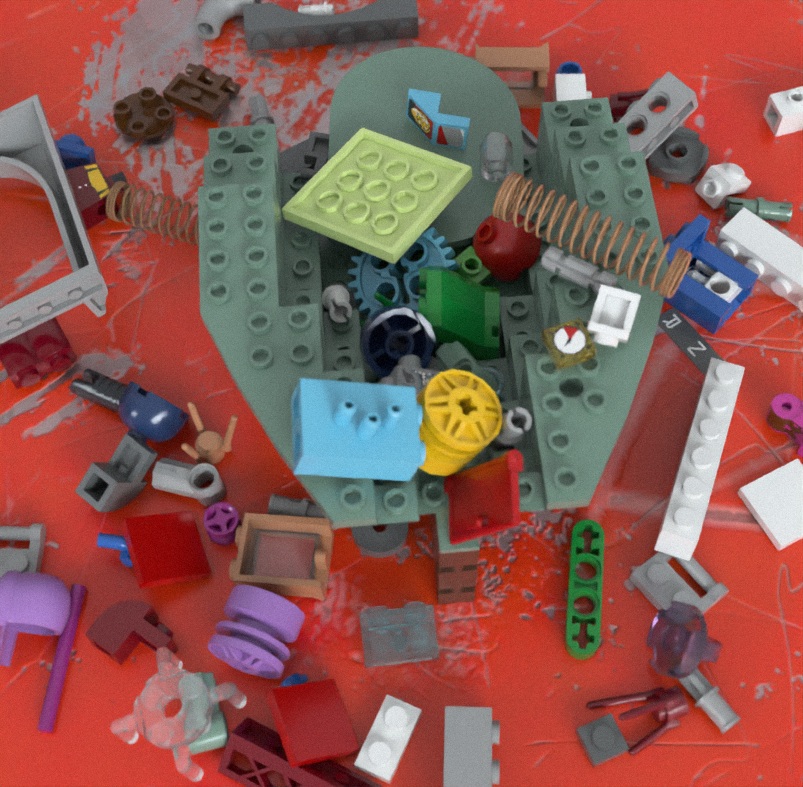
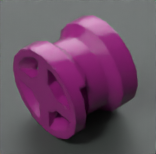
M226 502L215 503L209 506L203 517L204 526L212 542L221 546L230 545L235 542L237 526L242 525L239 519L238 511L233 505Z

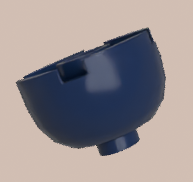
M386 306L376 310L365 321L360 332V350L365 363L378 376L382 378L388 377L393 369L398 366V361L406 355L418 356L422 369L429 366L431 362V354L436 337L431 324L418 311L406 306Z
M132 381L128 384L119 402L118 413L121 422L130 428L127 433L134 434L144 443L148 439L158 443L170 440L178 434L190 416L180 408L156 394L142 389L140 385Z

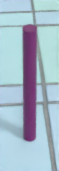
M73 584L71 587L70 616L64 631L59 636L37 728L40 732H53L86 592V587L83 585Z

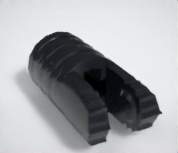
M87 368L83 371L82 375L84 381L79 378L74 379L68 387L73 394L118 413L119 402L128 385Z

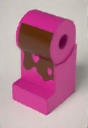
M778 394L772 400L766 414L767 424L772 430L785 433L798 443L800 448L797 454L803 458V401L792 394Z

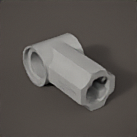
M163 457L159 462H156L152 472V486L154 489L196 498L199 503L205 506L219 503L224 498L226 492L225 484L218 470L209 463L192 465ZM213 481L209 487L200 488L205 482Z

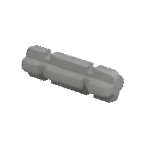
M549 247L543 254L541 266L544 269L553 273L557 270L559 271V276L586 289L591 286L593 287V292L597 294L601 284L613 288L617 284V277L605 270L600 273L598 272V267L573 255L566 257L564 256L565 252L558 248Z

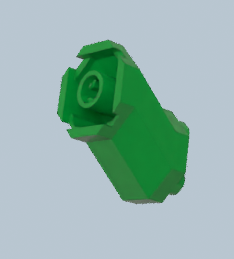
M427 265V267H420L419 313L431 324L436 337L435 342L449 344L458 341L478 360L498 359V330L500 324L499 288L484 287L444 266Z

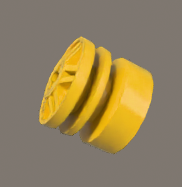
M447 370L438 373L419 392L416 402L421 404L423 411L419 437L420 441L425 442L426 456L424 464L418 468L429 474L440 476L458 473L499 434L503 422L502 406L495 392L483 379L468 371Z

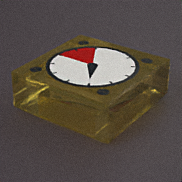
M581 318L542 331V339L558 370L596 357L597 349Z

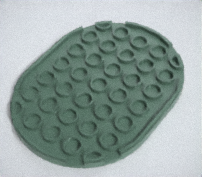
M403 47L384 51L365 59L353 67L343 77L334 92L330 108L328 161L361 128H365L472 167V179L426 229L427 232L431 227H434L438 232V237L444 236L448 241L446 247L455 249L469 245V242L473 241L479 225L484 219L493 214L492 210L496 195L506 177L512 172L524 175L522 125L517 101L511 90L497 74L468 56L434 47ZM409 88L440 93L439 113L470 118L465 150L433 145L406 117Z

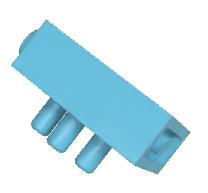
M310 378L299 379L291 397L293 474L410 481L418 467L424 464L426 446L425 442L420 441L419 437L423 411L421 404L416 402L415 387Z

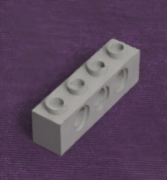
M669 71L662 78L654 80L648 92L640 100L634 101L628 107L626 114L618 122H614L625 123L631 152L643 151L646 160L699 107L696 93ZM658 106L666 107L662 112H652ZM634 129H644L642 133L638 135H631V132Z

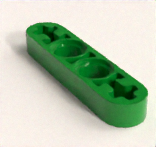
M590 519L578 522L573 528L570 539L565 648L569 655L579 660H587L593 657L599 646L601 631L605 535L601 525ZM584 531L590 532L591 538H594L592 539L589 553H583L584 538L582 536ZM581 563H587L594 567L596 575L591 579H582L577 575L575 568ZM580 597L590 599L594 604L593 612L589 614L579 613L574 607V601ZM580 624H587L585 638L587 641H592V643L587 644L586 649L579 648V643L572 641V639H577L579 635Z

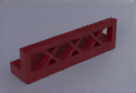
M249 717L231 732L218 772L246 787H275L271 785L266 772L271 770L282 774L287 785L286 787H383L332 760L290 768L279 733ZM238 751L248 756L253 769L245 771L233 765L232 761L235 752Z

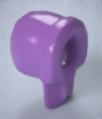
M8 570L0 578V665L10 666L18 633L56 636L61 635L70 616L71 596L64 581L57 576L46 573H22L17 570Z

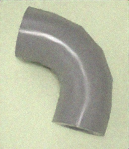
M204 0L194 17L192 29L199 37L214 40L220 35L224 22L236 16H244L243 5L262 3V0Z

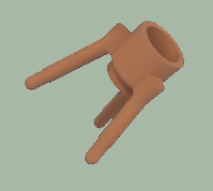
M190 401L188 402V408L199 436L195 443L196 450L187 443L182 444L181 447L187 454L196 459L197 464H217L224 458L226 452L232 450L231 441L238 416L235 414L231 416L225 437L222 439L220 434L214 431H206L194 402Z

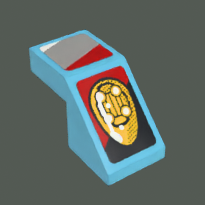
M409 88L406 117L433 145L465 150L470 118L439 113L440 93Z

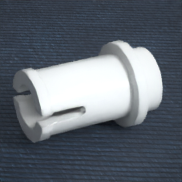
M326 1L324 5H299L298 13L334 15L335 9L334 4H328V1Z
M331 285L326 288L322 295V303L329 310L332 320L341 323L347 321L345 313L349 318L352 316L353 311L349 303L350 295L347 289L341 285Z

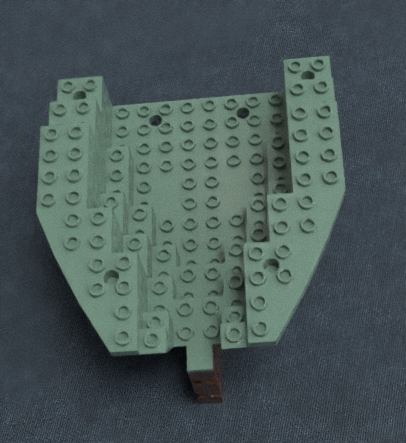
M608 97L542 102L536 153L523 154L525 183L532 179L533 187L529 198L519 214L525 216L535 190L539 185L544 184L543 196L530 217V220L536 224L543 201L547 194L555 189L554 201L544 220L539 225V232L542 234L548 227L550 217L558 200L562 195L566 194L567 200L563 211L550 232V240H552L559 233L570 204L577 200L578 206L575 214L562 234L561 245H564L571 237L581 210L584 206L589 205L588 215L573 241V250H575L582 243L594 213L600 210L599 221L586 242L584 256L594 247L604 221L611 215V224L597 248L595 261L604 254L617 224L623 220L624 225L620 235L610 250L607 267L619 254L629 229L635 226L633 237L621 257L619 272L630 260L641 234L646 231L647 236L634 259L630 277L641 266L653 239L658 236V243L644 270L643 283L654 269L664 248L643 151L631 152L625 123H613ZM276 123L208 129L209 156H203L204 186H198L200 315L236 387L281 458L293 472L291 397L299 379L310 378L378 384L382 379L365 363L360 350V332L363 328L360 326V321H366L369 314L363 315L358 309L361 304H356L355 309L352 310V316L349 318L345 313L347 321L339 323L332 320L329 312H324L322 303V291L325 287L333 283H343L348 286L350 282L356 280V278L348 274V270L358 266L351 260V257H361L363 252L284 219L281 209L308 181L300 180L301 172L283 174ZM529 186L527 187V189H526V191H525V193H524V195H523V197H522V199H521L520 204L522 203V201H523V199H524V197H525V195H526V193H527V190H528ZM537 195L536 198H535V201H534V203H533V205H532V208H533V206H534V204H535V202H536V200H537V198H538V195ZM546 235L542 237L540 253L534 265L530 269L525 267L519 272L520 278L514 281L503 282L491 277L482 284L484 287L499 288L498 359H476L498 382L495 394L502 406V414L508 413L511 409L513 411L516 407L524 408L531 415L532 425L529 430L524 432L522 439L516 444L506 448L503 447L500 451L493 450L487 445L458 472L460 473L501 457L509 450H518L523 459V471L518 472L520 512L589 506L627 420L653 344L664 301L663 295H659V289L651 291V280L646 285L640 286L638 282L639 275L634 280L628 281L627 270L617 276L615 265L611 269L605 270L603 266L604 260L594 265L592 255L587 259H582L580 255L581 250L571 254L569 245L560 249L565 252L564 256L566 257L573 255L598 267V272L600 273L605 270L617 277L615 288L641 295L627 344L618 342L617 348L593 342L594 335L587 333V327L591 320L598 294L593 292V287L591 286L586 289L559 276V271L556 270L553 273L541 266L543 254L549 247L553 246L560 249L558 240L548 243ZM470 241L467 246L453 249L456 254L451 260H454L469 246H472L473 241ZM424 250L415 251L411 257V262L420 260ZM666 256L657 272L654 288L661 281L669 267ZM382 259L378 269L386 268L390 262ZM401 264V267H402V269H403V276H404L405 273H409V272H408V271L402 266V264ZM402 277V278H400L399 280H400V281L404 284V286H405L404 279H403V277ZM419 286L416 289V295H420ZM391 289L387 291L384 297L391 301L395 296L396 290ZM406 291L405 305L409 304L410 302L409 294ZM563 326H575L586 335V346L577 354H564L554 346V333ZM435 342V345L433 344V352L431 354L436 360L438 357L436 352L442 346L438 345V342ZM520 422L515 424L514 426L518 427L520 425ZM420 468L416 470L410 481L294 474L334 528L419 521V515L429 514L438 605L475 601L477 565L480 550L479 538L456 545L450 544L448 494L444 493L445 476L429 474Z

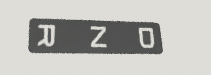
M671 308L659 316L658 325L704 375L711 357L724 361L675 308Z

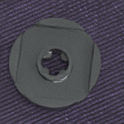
M678 127L646 159L648 172L651 176L666 181L691 184L695 182L697 176L706 167L709 157L708 146L706 143L705 146L699 140L700 135L695 131L685 127ZM674 151H679L681 157L677 158L671 154H674Z

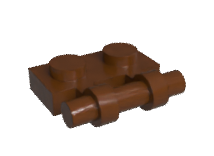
M189 63L186 66L185 73L190 76L179 72L164 89L163 96L170 103L214 122L230 102L228 92L238 95L241 86L233 82L232 78L227 75L221 74L219 76L210 72V68L204 65L196 66Z

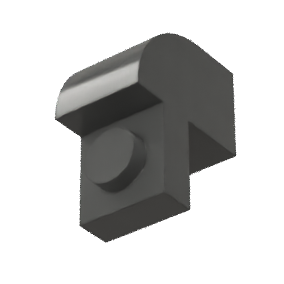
M126 433L109 462H92L75 492L99 512L117 511L129 504L147 484L143 477L158 453L134 434Z

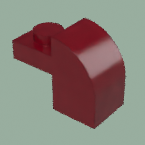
M128 600L110 606L85 633L94 647L120 665L125 662L140 642L168 662L178 651L172 640L173 632L158 622L159 618L153 607L142 601Z

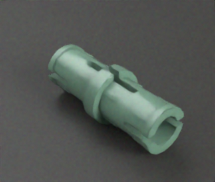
M727 197L725 203V210H728L725 211V217H734L745 207L762 220L789 223L793 210H788L793 207L791 202L765 201L763 197H756L755 200Z

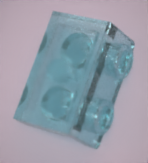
M410 602L405 604L403 608L398 609L376 606L359 614L365 668L439 659L433 605H425L423 602Z

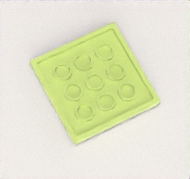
M361 128L281 210L284 219L395 264L472 179V167Z

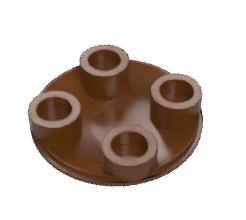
M144 87L138 93L128 95L113 105L116 127L124 135L134 139H151L160 136L169 129L174 119V111L170 102L157 94L156 90L151 87Z

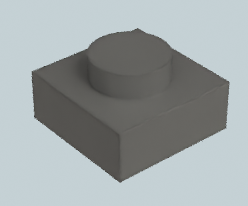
M611 713L577 728L575 732L593 768L625 754L629 750Z

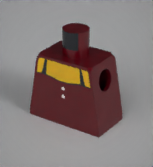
M97 163L67 169L66 172L86 229L89 230L108 219L105 209L108 193L117 181L127 182L123 171L105 178ZM122 187L118 193L124 191V188ZM116 200L114 208L115 214L119 211Z

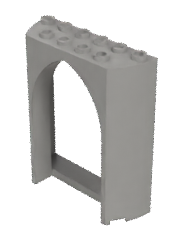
M36 94L0 112V178L21 179L44 189L57 222L73 273L0 308V344L82 303L98 318L105 315L107 310L105 306L106 296H108L107 286L45 109Z

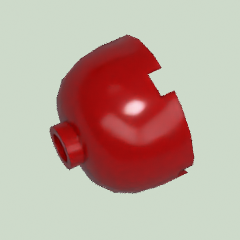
M491 214L477 228L473 237L472 247L476 256L481 260L482 265L491 272V277L503 282H509L520 278L521 276L518 273L525 267L530 269L534 265L540 253L542 238H537L535 230L526 233L524 225L515 228L513 220L505 223L497 219V217L494 218L493 214ZM518 214L516 223L520 224L525 219V216ZM529 219L527 228L531 229L535 223Z

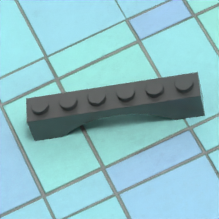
M377 0L363 8L334 15L297 13L284 9L274 3L243 5L244 32L248 51L419 38V17L416 0Z

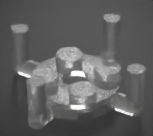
M160 647L155 653L158 673L146 681V687L140 697L137 695L133 706V713L114 719L110 724V730L127 744H134L139 738V734L135 730L138 729L144 738L156 747L173 749L176 769L191 781L198 782L202 779L204 772L200 766L191 760L188 745L209 731L213 703L227 699L235 708L239 709L246 705L247 697L232 682L208 688L205 682L197 675L182 669V661L167 647ZM181 699L182 708L180 712L174 717H165L166 705L171 700Z

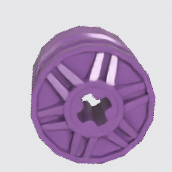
M236 585L233 587L223 609L225 615L231 621H219L216 624L215 631L218 635H213L207 644L208 650L217 658L242 672L264 678L278 679L284 670L282 662L288 660L290 656L289 649L283 643L296 641L305 620L304 612L298 606L273 592L249 585Z

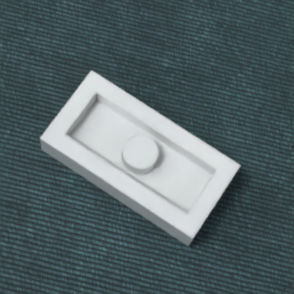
M387 694L354 763L355 768L390 784L420 719L422 710Z

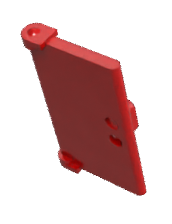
M509 450L501 457L460 473L445 476L444 493L448 494L449 541L451 545L520 525L518 472L523 471V459L518 450Z

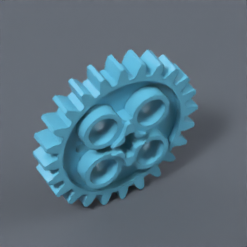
M431 227L427 232L425 230L400 258L401 262L398 260L395 264L389 263L384 269H378L382 259L363 252L361 257L352 256L351 260L358 266L348 270V274L356 278V280L348 284V287L352 291H357L354 296L356 304H361L358 308L363 315L369 314V318L376 310L384 308L374 298V294L378 292L384 296L387 291L395 289V296L391 302L397 306H406L419 312L420 295H416V289L419 286L420 267L437 265L444 266L452 271L459 268L456 260H451L456 253L451 247H446L448 244L444 236L438 237L437 230ZM424 250L420 260L411 262V257L415 251ZM401 264H402V266L409 272V273H405L404 276H403V269H402V267H401ZM402 277H403V279H404L405 286H404V284L399 280V279L402 278ZM406 291L409 294L410 302L407 305H405Z

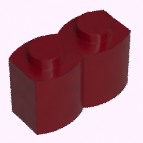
M56 317L0 344V360L16 388L31 387L37 384L47 373L63 371L77 359Z

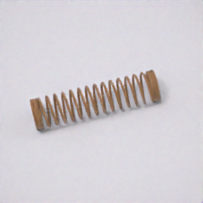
M512 172L506 177L493 204L492 213L494 218L497 217V219L505 223L513 220L515 228L524 225L526 233L535 230L537 238H542L546 235L548 243L558 240L560 249L569 245L571 254L581 250L580 255L582 259H587L592 255L594 265L604 260L603 266L605 270L611 269L615 265L617 276L627 270L628 281L634 280L639 275L638 282L640 286L646 285L651 280V291L659 289V295H663V298L667 297L669 299L674 295L690 264L691 252L684 251V248L682 249L681 247L678 248L665 275L654 288L657 272L669 250L670 242L665 244L654 269L642 283L646 264L658 243V236L653 239L641 266L630 277L634 259L647 236L646 231L641 234L630 260L619 272L621 257L633 237L635 226L629 229L619 254L607 267L610 250L620 235L624 225L623 220L617 224L604 254L595 261L597 248L611 224V215L604 221L594 247L584 256L586 242L599 221L600 210L596 211L590 220L582 243L573 250L574 238L588 215L589 205L583 207L576 220L571 237L564 245H561L562 234L575 214L578 201L574 200L570 204L559 233L554 239L550 240L551 229L565 206L566 194L562 195L558 200L547 229L539 235V225L544 220L554 201L555 189L547 194L540 208L536 224L531 229H528V220L533 215L543 196L544 184L537 187L529 202L525 219L520 224H517L516 217L529 198L533 187V180L530 179L525 183L524 175H520L517 172ZM529 186V188H528V190H527V193H526V195H525V197H524L522 203L520 204L521 199H522V197H523V195H524V193H525L527 187ZM538 195V198H537V200H536V202H535V204H534V206H533V208H532V205H533V203H534V201H535V198H536V196Z
M117 181L111 187L105 205L106 214L110 220H115L116 222L124 221L127 225L133 224L136 228L142 227L145 231L151 229L153 233L160 232L163 236L169 235L172 239L178 238L181 242L188 241L191 245L197 243V246H199L197 235L199 226L198 215L195 226L188 236L189 221L193 210L196 207L198 208V204L191 208L189 201L182 205L180 198L173 202L171 196H167L164 199L162 193H158L155 196L153 190L146 193L143 187L137 190L134 184L130 185L124 181ZM123 187L124 195L121 207L115 215V200L118 192ZM132 187H133L134 190H135V194H134L133 198H132V189H131ZM142 190L144 197L141 202L140 211L133 220V209L136 204L137 195ZM152 193L153 199L149 214L142 223V212L145 207L146 198ZM161 196L162 202L159 213L152 225L151 215L155 201ZM170 199L171 205L168 217L161 227L160 220L164 204ZM179 201L178 217L170 230V217L175 204ZM188 204V217L183 229L179 233L180 217L184 207ZM129 216H130L131 222L126 221V219H127ZM138 218H139V221H140V224H139V225H137V224L134 223L135 221L138 220ZM148 221L149 227L146 228L144 224ZM157 222H158V229H159V230H154L153 227H154V226L157 224ZM166 225H167V232H168V233H163L162 230H163V229L166 227ZM175 228L177 236L171 235ZM185 231L186 238L182 239L180 236ZM195 232V241L192 242L189 240V238H191Z

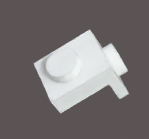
M734 163L712 165L696 186L695 191L713 209H716L722 205L728 195L745 192L752 182L744 175V170Z
M601 284L592 317L587 327V333L594 335L593 342L617 348L618 342L627 344L641 295Z

